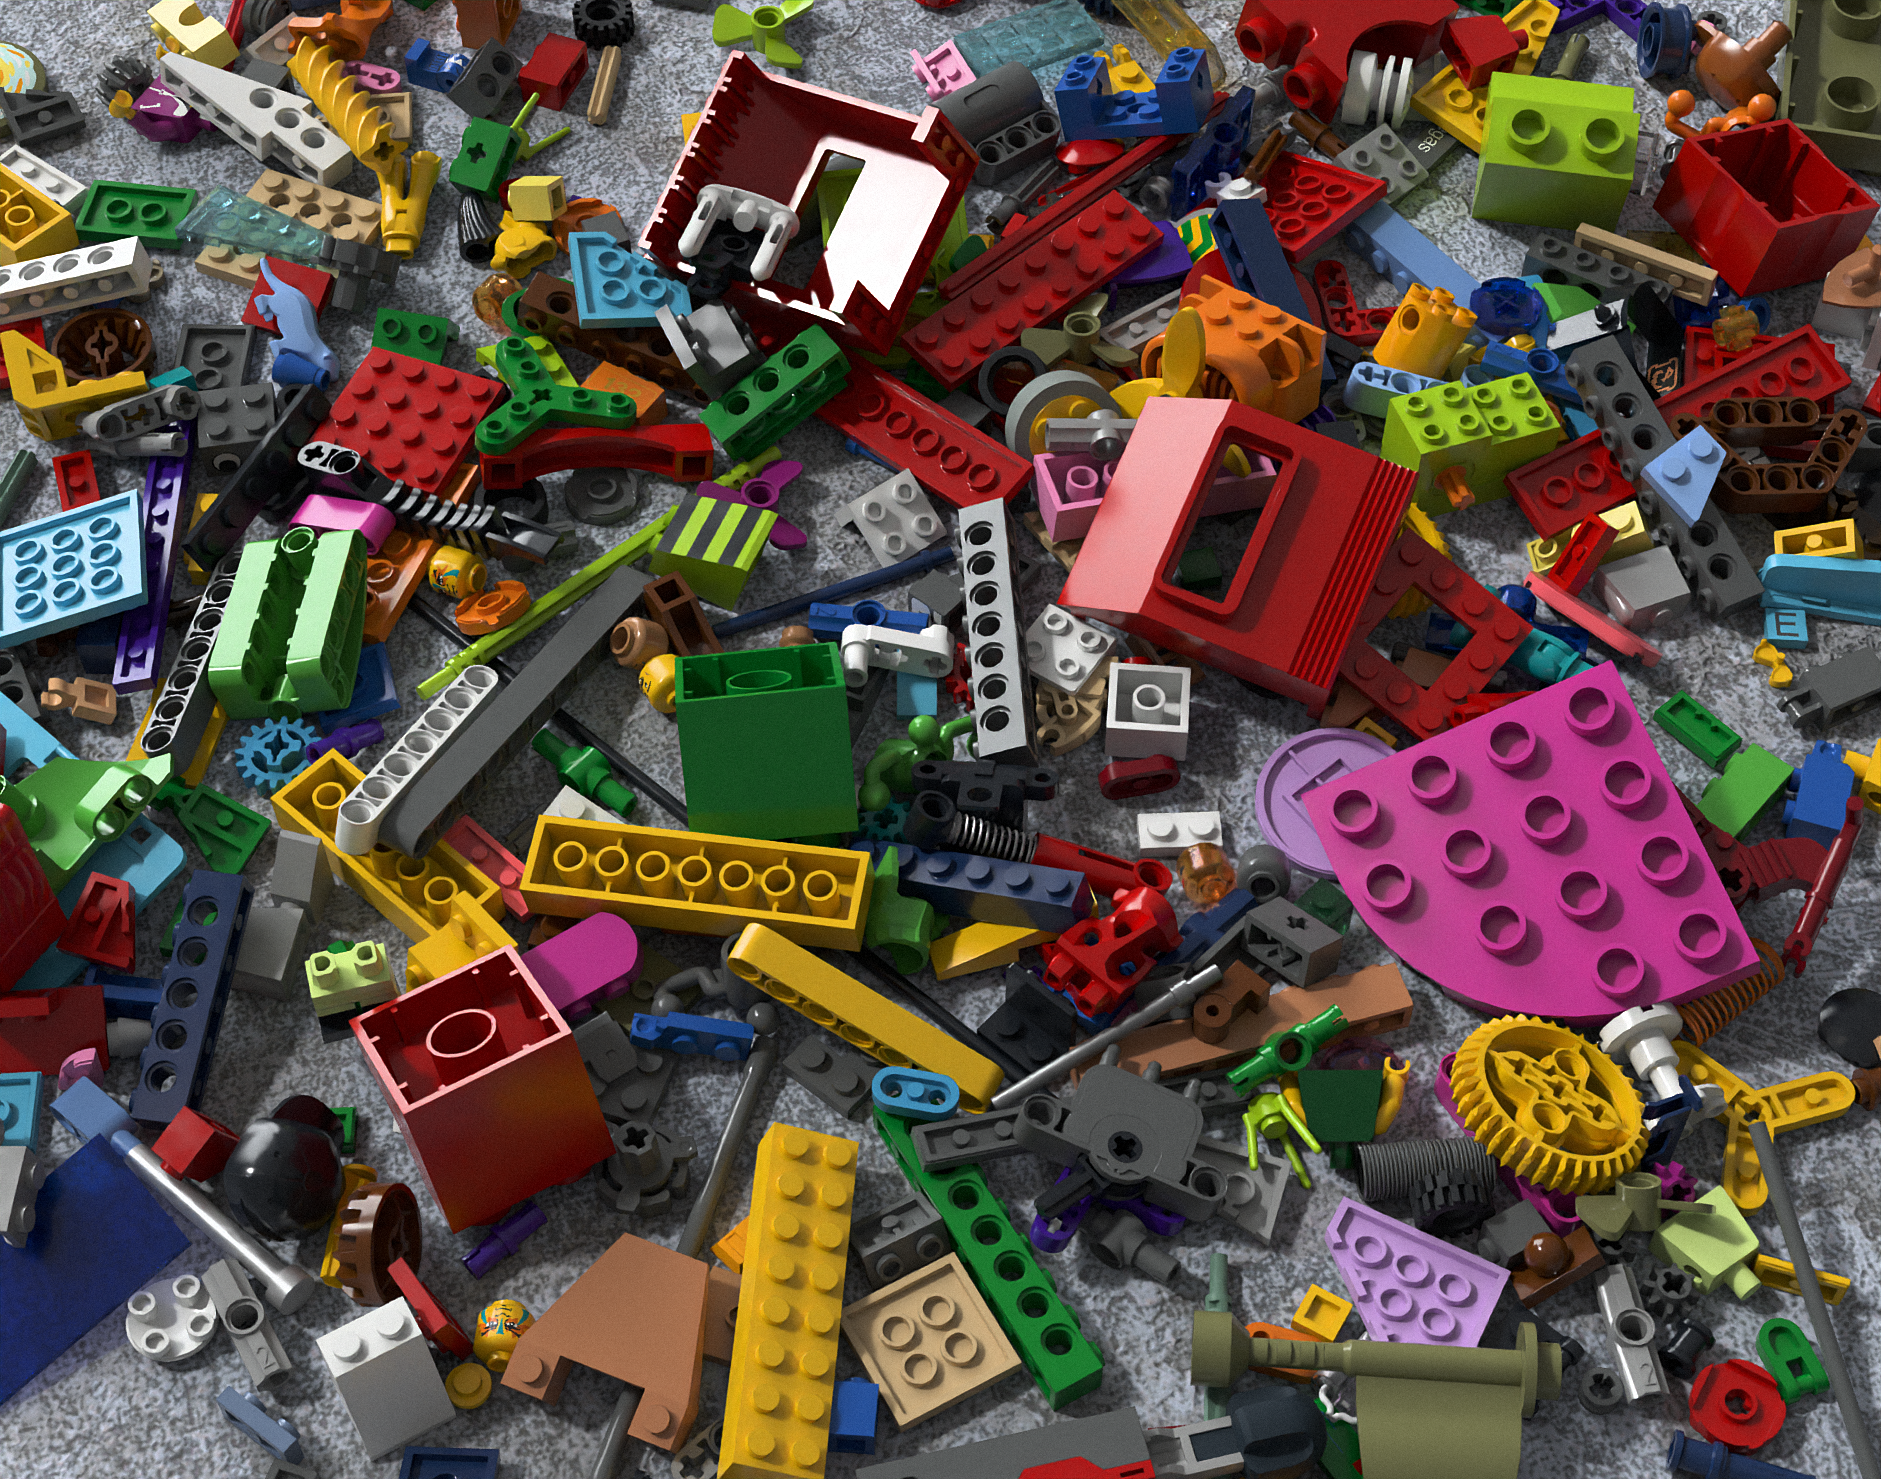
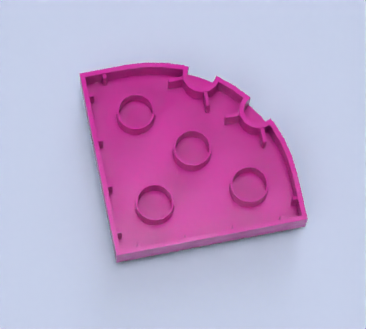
M1612 659L1301 794L1337 879L1354 911L1371 935L1402 966L1408 963L1416 971L1441 985L1445 996L1477 1011L1504 1018L1506 1015L1514 1018L1515 1013L1538 1017L1564 1018L1565 1025H1568L1569 1028L1606 1026L1615 1017L1640 1005L1643 1012L1652 1010L1651 1004L1660 1002H1671L1674 1006H1682L1683 1003H1689L1693 999L1701 998L1760 973V959Z

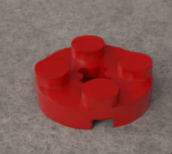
M1729 1359L1727 1363L1713 1366V1363L1699 1373L1691 1388L1688 1399L1690 1425L1711 1444L1714 1441L1723 1442L1728 1447V1452L1752 1456L1775 1439L1784 1423L1786 1405L1785 1401L1781 1400V1396L1776 1389L1778 1384L1765 1369L1746 1360ZM1735 1397L1741 1398L1744 1401L1743 1408L1749 1413H1740L1739 1415L1732 1413L1725 1404V1400L1732 1402Z

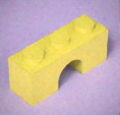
M162 0L147 11L154 22L150 28L161 43H164L167 37L177 40L180 46L178 54L221 69L241 55L226 28L211 15L205 19L193 0Z

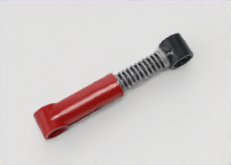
M926 790L919 793L903 825V834L911 844L922 849H933L947 841L948 843L952 842L954 845L959 841L960 847L964 843H967V849L973 845L974 851L980 847L981 854L984 853L985 849L988 850V856L992 852H995V858L1002 854V860L1008 856L1009 861H1013L1015 858V862L1023 861V863L1083 872L1086 874L1092 892L1110 899L1113 898L1114 893L1119 888L1132 891L1138 887H1148L1165 897L1173 882L1169 869L1157 860L1145 858L1135 863L1037 832L1032 838L1031 834L1025 836L1024 832L1019 834L1017 830L1011 832L1009 827L1005 830L1002 825L997 828L996 823L990 825L989 821L983 823L981 818L976 821L974 816L969 818L967 814L962 815L959 811L956 812L952 800L939 791Z

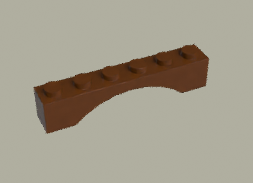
M678 570L643 586L646 615L650 621L656 622L665 628L669 637L670 650L674 655L686 657L725 653L712 631L697 597Z

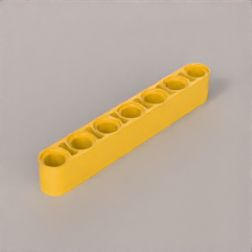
M756 923L748 924L727 959L728 968L734 974L886 1065L949 1076L958 1085L960 1109L974 1115L987 1113L992 1103L990 1098L996 1095L1005 1076L1003 1070L997 1064L773 930Z

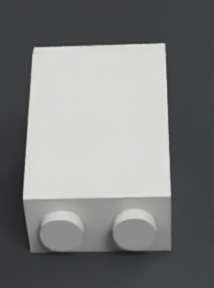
M403 1296L316 1339L334 1387L371 1461L457 1418L423 1334Z

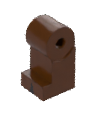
M1238 959L1222 974L1224 979L1210 986L1194 1005L1192 1031L1195 1037L1203 1043L1217 1044L1222 1042L1229 1034L1230 1025L1246 1009L1249 1008L1258 1015L1269 1003L1271 984Z

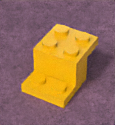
M465 890L451 899L450 926L408 948L407 969L405 970L407 978L406 993L509 944L512 945L518 954L519 945Z

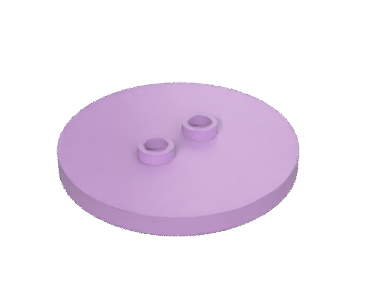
M1333 727L1311 730L1299 734L1282 744L1263 766L1256 786L1255 815L1258 827L1266 843L1282 850L1294 869L1316 878L1338 881L1301 794L1397 752L1382 740L1367 733L1353 729Z

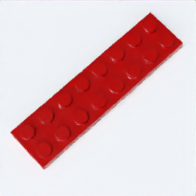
M1113 190L903 334L900 346L951 392L980 372L984 361L993 352L1007 346H1017L1020 344L1023 330L1026 328H1043L1161 245L1165 234L1116 190Z

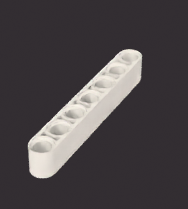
M473 665L466 668L341 803L335 834V844L339 850L350 855H361L373 848L378 842L380 826L388 813L495 700L498 675L493 669L483 665Z

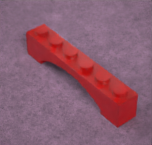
M703 423L631 426L626 429L602 427L538 429L504 455H487L480 451L479 462L484 490L522 488V483L542 475L587 467H623L646 470L673 477L674 482L712 481L714 449L709 429Z

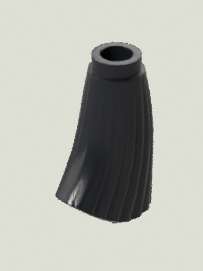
M469 191L461 196L457 215L460 255L466 262H488L495 256V243L504 230L491 219L480 194Z

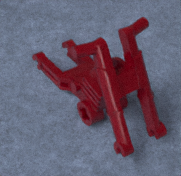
M1673 783L1737 915L1743 910L1746 901L1752 900L1754 905L1763 900L1766 901L1770 897L1778 896L1780 893H1785L1790 889H1799L1806 892L1804 898L1807 900L1799 910V918L1792 933L1786 938L1783 946L1784 953L1780 956L1784 970L1788 963H1793L1796 966L1793 976L1796 979L1800 978L1804 973L1806 960L1811 954L1822 925H1826L1829 920L1826 917L1827 913L1834 906L1833 900L1848 869L1853 850L1864 826L1863 799L1858 796H1851L1847 799L1845 821L1839 834L1834 837L1828 851L1818 842L1805 837L1777 840L1770 838L1768 841H1763L1759 845H1754L1748 849L1734 839L1731 834L1724 832L1707 820L1705 815Z

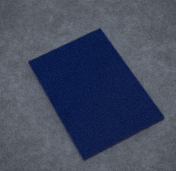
M101 1133L97 1134L45 1177L42 1188L38 1190L34 1207L35 1224L28 1233L25 1248L11 1247L4 1240L3 1235H0V1407L192 1245L175 1224L174 1218L166 1213L124 1162V1157L115 1151Z

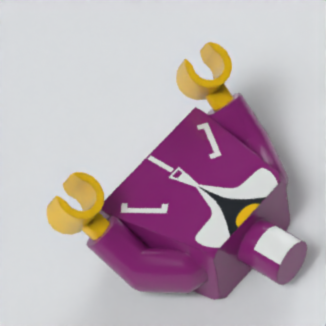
M167 37L165 41L167 49L178 54L179 43L174 38ZM160 44L156 50L158 61L169 53ZM161 74L133 105L131 95L124 90H118L114 99L109 104V112L113 117H127L129 119L127 123L136 129L137 134L145 136L152 142L174 141L186 144L191 142L201 129L216 132L219 129L162 84Z

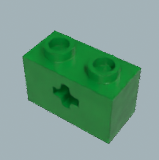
M473 116L470 126L464 130L459 155L451 163L449 181L462 194L469 191L477 192L482 200L498 204L500 199L499 186L508 178L522 139L512 127Z

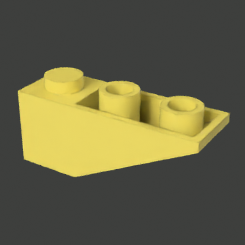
M1636 501L1598 515L1620 532L1594 571H1597L1598 566L1656 548L1649 525ZM1582 522L1577 523L1563 534L1553 539L1551 538L1545 543L1539 538L1526 544L1534 572L1543 576L1549 574Z

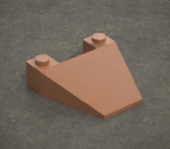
M625 1232L518 1339L500 1383L514 1391L556 1406L573 1363H577L643 1389L645 1391L627 1434L676 1455L685 1447L699 1413L710 1265Z

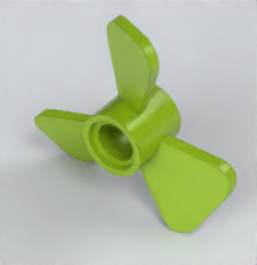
M786 0L779 8L775 6H761L755 9L751 16L731 5L722 4L715 11L712 29L713 42L719 47H725L752 40L754 49L765 54L767 62L771 65L800 69L803 66L802 58L786 43L785 24L812 10L814 0Z

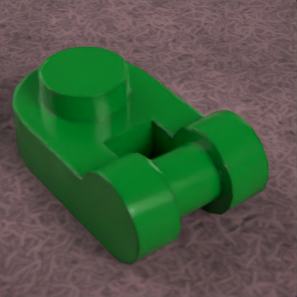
M1774 1318L1765 1322L1756 1336L1755 1347L1766 1370L1778 1384L1776 1389L1781 1396V1400L1785 1401V1405L1788 1406L1799 1402L1801 1396L1807 1393L1816 1396L1827 1392L1830 1389L1828 1376L1802 1330L1788 1319ZM1798 1364L1803 1375L1794 1378L1788 1367Z

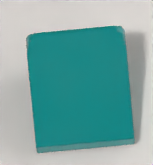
M184 366L148 380L152 389L172 384L187 386L192 391L198 392L193 374Z

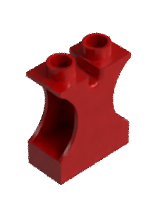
M1246 0L1234 36L1237 38L1240 50L1250 61L1254 63L1262 62L1271 71L1282 65L1293 66L1294 68L1285 73L1283 77L1286 95L1295 106L1301 109L1309 108L1323 123L1329 125L1333 120L1349 80L1347 74H1349L1354 49L1377 53L1378 64H1386L1390 55L1396 56L1395 65L1402 66L1404 57L1413 58L1412 68L1414 69L1441 51L1439 42L1446 20L1455 19L1460 6L1453 0Z

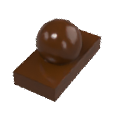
M1584 1225L1564 1238L1553 1232H1541L1534 1234L1526 1242L1523 1251L1525 1261L1509 1270L1511 1271L1509 1278L1520 1300L1529 1310L1606 1264V1261Z

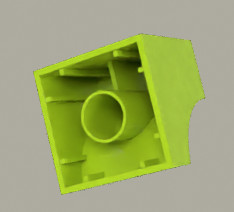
M1493 71L1487 93L1471 218L1576 231L1583 222L1614 234L1634 175L1641 115L1633 113L1634 88Z

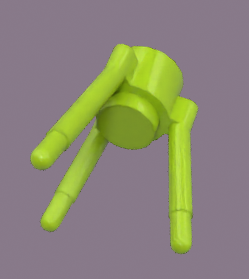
M537 92L531 96L510 126L522 139L514 163L519 158L528 162L535 153L571 132L570 127H565L534 146L529 147L530 136L520 126L540 96Z
M1275 1092L1259 1094L1250 1101L1248 1105L1249 1113H1245L1242 1116L1247 1129L1250 1169L1256 1171L1259 1167L1257 1131L1268 1139L1279 1137L1289 1160L1292 1161V1166L1303 1188L1310 1189L1311 1182L1287 1134L1288 1123L1290 1122L1315 1154L1322 1153L1321 1146L1289 1107L1284 1094H1277Z

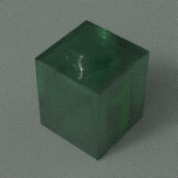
M1323 877L1294 902L1295 906L1341 935L1345 934L1350 928L1354 908L1352 902L1344 893Z

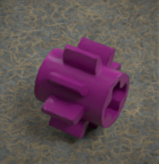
M1675 1161L1670 1163L1668 1169L1657 1162L1654 1163V1169L1648 1173L1656 1175L1662 1180V1200L1697 1201L1693 1186L1698 1180L1685 1173L1686 1167ZM1661 1209V1217L1665 1219L1670 1210ZM1671 1210V1211L1674 1212L1675 1214H1678L1679 1212H1681V1211Z

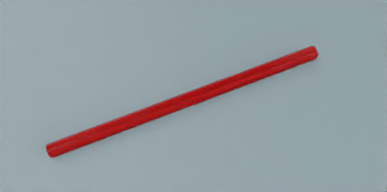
M1217 91L1214 93L1215 101L1202 127L1231 107L1232 102L1229 99L1230 95L1228 92L1224 91L1222 93ZM1193 133L1154 135L942 281L937 287L940 298L943 301H953Z

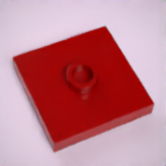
M266 256L265 259H267L273 274L280 281L308 296L315 306L317 322H319L336 278L327 272ZM261 270L241 322L244 325H255L256 329L283 336L277 324V317L273 314V320L266 323L264 316H260L254 301L255 297L261 294H275Z

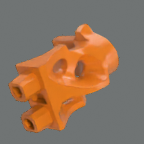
M340 0L342 15L327 12L322 18L294 17L288 25L289 33L294 38L289 44L288 53L296 55L302 39L305 36H309L318 48L325 45L333 47L334 52L329 59L332 63L337 60H343L345 63L353 60L360 61L366 54L372 33L394 14L393 0Z

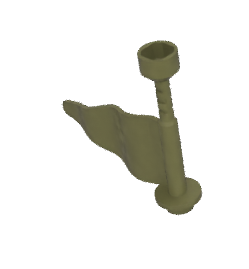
M1194 1310L1190 1386L1229 1388L1248 1371V1366L1343 1372L1348 1377L1356 1378V1417L1363 1479H1517L1521 1457L1522 1418H1532L1536 1399L1558 1401L1560 1397L1562 1381L1560 1344L1537 1342L1536 1326L1533 1322H1520L1517 1332L1516 1349L1507 1350L1350 1339L1345 1343L1253 1338L1250 1337L1249 1331L1232 1312Z

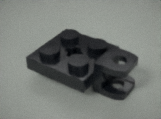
M717 218L699 253L692 257L683 256V260L688 261L691 267H695V273L688 279L687 291L708 300H716L731 288L732 279L750 284L754 280L750 271L751 265L767 233L755 228L748 232H743L734 226L733 220L727 218L724 221ZM701 286H710L712 288H704Z

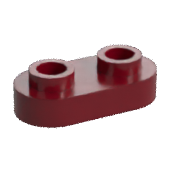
M1155 754L1146 759L1128 762L1115 761L1108 764L1098 775L1101 793L1110 800L1164 792L1176 786L1181 779L1176 760L1162 754Z

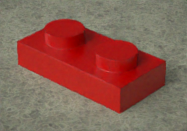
M90 449L52 458L63 512L102 500Z
M1589 511L1547 577L1565 592L1577 597L1582 588L1589 582L1595 568L1605 553L1609 551L1620 531L1600 516Z

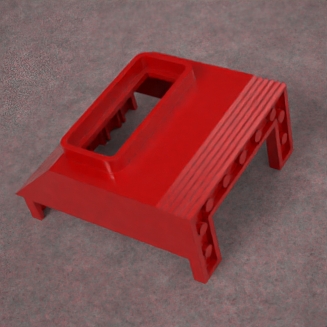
M733 49L727 62L721 69L720 77L711 95L705 102V107L696 126L689 135V140L680 159L674 165L673 173L663 193L658 198L657 206L647 226L643 229L637 246L645 252L644 258L688 281L695 273V267H691L688 261L683 260L678 243L694 211L698 207L697 196L702 188L710 184H720L756 193L789 207L796 213L800 222L827 163L834 153L866 162L805 289L802 290L772 280L791 240L789 239L770 278L762 281L754 279L750 284L732 279L731 288L720 298L740 309L802 330H807L817 323L832 340L886 357L981 158L939 108L927 105L920 117L762 71L744 52ZM753 227V228H755V229H758V230H761V231H765V230H763V229H760V228H757V227ZM701 286L704 288H712L710 286Z
M1148 396L1056 604L1070 609L1071 615L1087 623L1089 617L1307 704L1309 706L1306 716L1321 721L1326 705L1333 694L1342 663L1391 546L1397 541L1405 522L1420 474L1417 471L1404 468L1402 465H1396L1394 462L1381 459L1379 456L1232 399ZM1234 444L1278 461L1282 464V467L1223 603H1217L1172 585L1171 580L1230 445Z

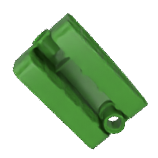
M298 527L289 531L283 538L246 543L208 667L210 687L232 720L270 717L280 722L282 716H287L289 724H292L297 719H301L302 713L339 710L349 707L361 653L367 594V544L364 534L360 529L326 532L321 535L320 539H317L311 528Z

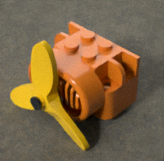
M1205 274L1201 277L1199 295L1189 294L1180 301L1178 312L1171 318L1165 331L1152 338L1145 346L1141 358L1143 379L1122 384L1109 394L1118 404L1123 419H1138L1148 396L1232 399L1296 424L1318 408L1327 332L1282 311L1276 306L1256 299L1247 292L1235 289ZM1230 445L1222 464L1233 474L1240 478H1245L1251 473L1248 460L1239 446Z

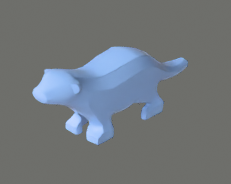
M261 258V270L275 294H261L255 297L254 301L259 315L264 316L266 323L273 320V314L277 317L278 327L284 337L281 340L269 342L274 358L276 359L280 354L287 355L288 353H293L330 371V382L338 381L340 361L319 334L315 306L312 301L298 289L280 281L273 274L267 259Z

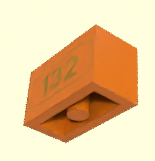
M603 361L580 386L590 390L623 393L632 398L637 404L636 421L632 426L659 425L668 415L664 389L654 382H648L631 374L623 367H617L606 361Z

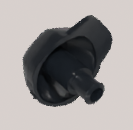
M295 1094L284 1099L267 1117L257 1119L247 1129L226 1163L223 1180L229 1206L243 1229L254 1237L265 1239L268 1242L297 1241L311 1237L324 1226L344 1194L346 1178L340 1159L345 1140L344 1126L338 1116L315 1097Z

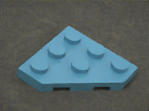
M569 232L568 247L580 329L661 326L654 312L666 304L676 315L683 313L687 317L692 314L687 286L677 279L672 282L658 272V267L635 251L630 254L617 245V239L607 232Z

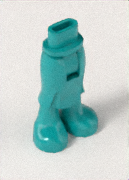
M1486 584L1484 588L1501 601L1500 592L1497 588ZM1456 621L1449 641L1450 644L1463 649L1474 635ZM1535 628L1506 661V663L1519 668L1533 678L1549 684L1559 683L1593 668L1592 665L1582 661V654L1577 651L1575 652L1567 643Z

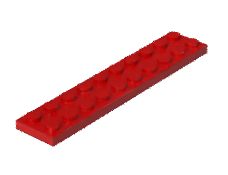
M749 311L742 317L744 322L747 321L758 337L756 344L759 349L764 350L768 358L778 353L792 342L798 334L805 331ZM833 340L842 350L852 368L851 371L843 376L848 386L814 411L812 415L900 472L909 468L917 483L957 509L1003 497L1006 505H1008L1033 477L1034 465L843 344Z
M1809 323L1653 402L1668 426L1673 417L1679 413H1690L1697 417H1708L1714 404L1720 399L1807 397L1816 404H1819L1846 390L1851 385L1852 380ZM1599 429L1506 474L1502 481L1544 543L1551 538L1553 539L1563 534L1577 523L1582 522L1589 511L1600 515L1638 496L1631 482H1627L1623 477L1620 464L1614 453L1605 446ZM1636 444L1639 448L1645 450L1643 446Z

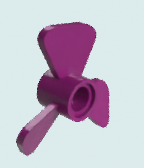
M773 460L764 465L761 478L747 481L743 485L741 492L711 481H703L698 485L696 495L761 508L778 514L779 493L801 476L803 465L797 461ZM778 515L768 539L770 544L779 550L806 547L807 536L782 516Z

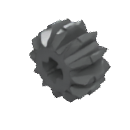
M125 54L123 57L114 55L112 63L104 62V71L96 74L100 82L94 88L98 91V98L108 108L118 90L128 92L133 99V105L155 79L151 75L152 70L149 66L135 56Z

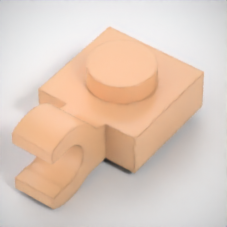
M77 677L73 684L60 678H50L48 681V692H42L41 707H47L48 710L52 711L72 707V716L111 725L117 715L116 691L110 684Z

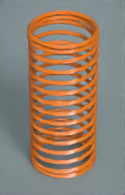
M1749 937L1752 945L1766 954L1775 965L1778 972L1776 980L1770 966L1757 954L1760 961L1767 968L1771 979L1767 978L1760 968V973L1752 976L1755 981L1748 977L1743 979L1746 984L1742 980L1736 982L1740 990L1734 984L1727 986L1730 991L1724 987L1715 991V993L1708 994L1709 999L1706 996H1702L1700 1000L1703 1005L1698 1000L1693 999L1692 1002L1697 1011L1688 1003L1682 1004L1686 1009L1680 1005L1675 1006L1684 1022L1694 1031L1696 1038L1690 1035L1683 1027L1681 1031L1688 1038L1696 1041L1695 1046L1697 1048L1701 1047L1702 1043L1707 1042L1710 1037H1714L1715 1033L1721 1031L1722 1027L1734 1021L1735 1017L1741 1015L1742 1011L1747 1010L1748 1006L1760 1000L1761 996L1766 995L1768 990L1773 989L1775 985L1783 981L1785 977L1784 965L1777 952L1768 943L1758 938ZM1751 984L1756 986L1759 992L1754 991ZM1745 989L1752 993V997L1747 995ZM1738 994L1745 998V1002L1740 1000ZM1732 1000L1738 1003L1739 1008L1734 1006ZM1724 1003L1732 1008V1013L1727 1011ZM1718 1009L1725 1013L1726 1018L1721 1017ZM1711 1014L1718 1018L1719 1023L1714 1022ZM1705 1020L1712 1024V1028L1707 1027ZM1700 1026L1705 1029L1706 1034L1702 1033ZM1677 1034V1036L1672 1040V1041H1675V1040L1685 1041V1040H1683L1678 1034Z

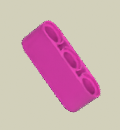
M311 494L306 498L288 524V529L291 531L298 527H309L313 530L317 539H320L321 535L326 532L360 529L366 540L367 555H375L395 527L397 521L388 509L379 504Z

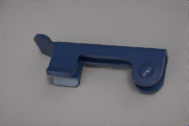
M1684 1074L1678 1077L1679 1086L1683 1093L1657 1102L1648 1101L1645 1103L1641 1113L1642 1119L1653 1120L1661 1118L1655 1126L1652 1134L1653 1137L1648 1140L1646 1153L1640 1161L1641 1172L1646 1173L1654 1169V1163L1656 1162L1662 1166L1668 1165L1692 1108L1697 1112L1703 1110L1701 1098L1689 1078Z

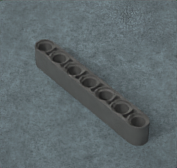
M243 551L231 552L217 563L141 738L140 745L148 759L168 753L174 756V775L171 778H176L188 770L218 700L209 684L208 667Z

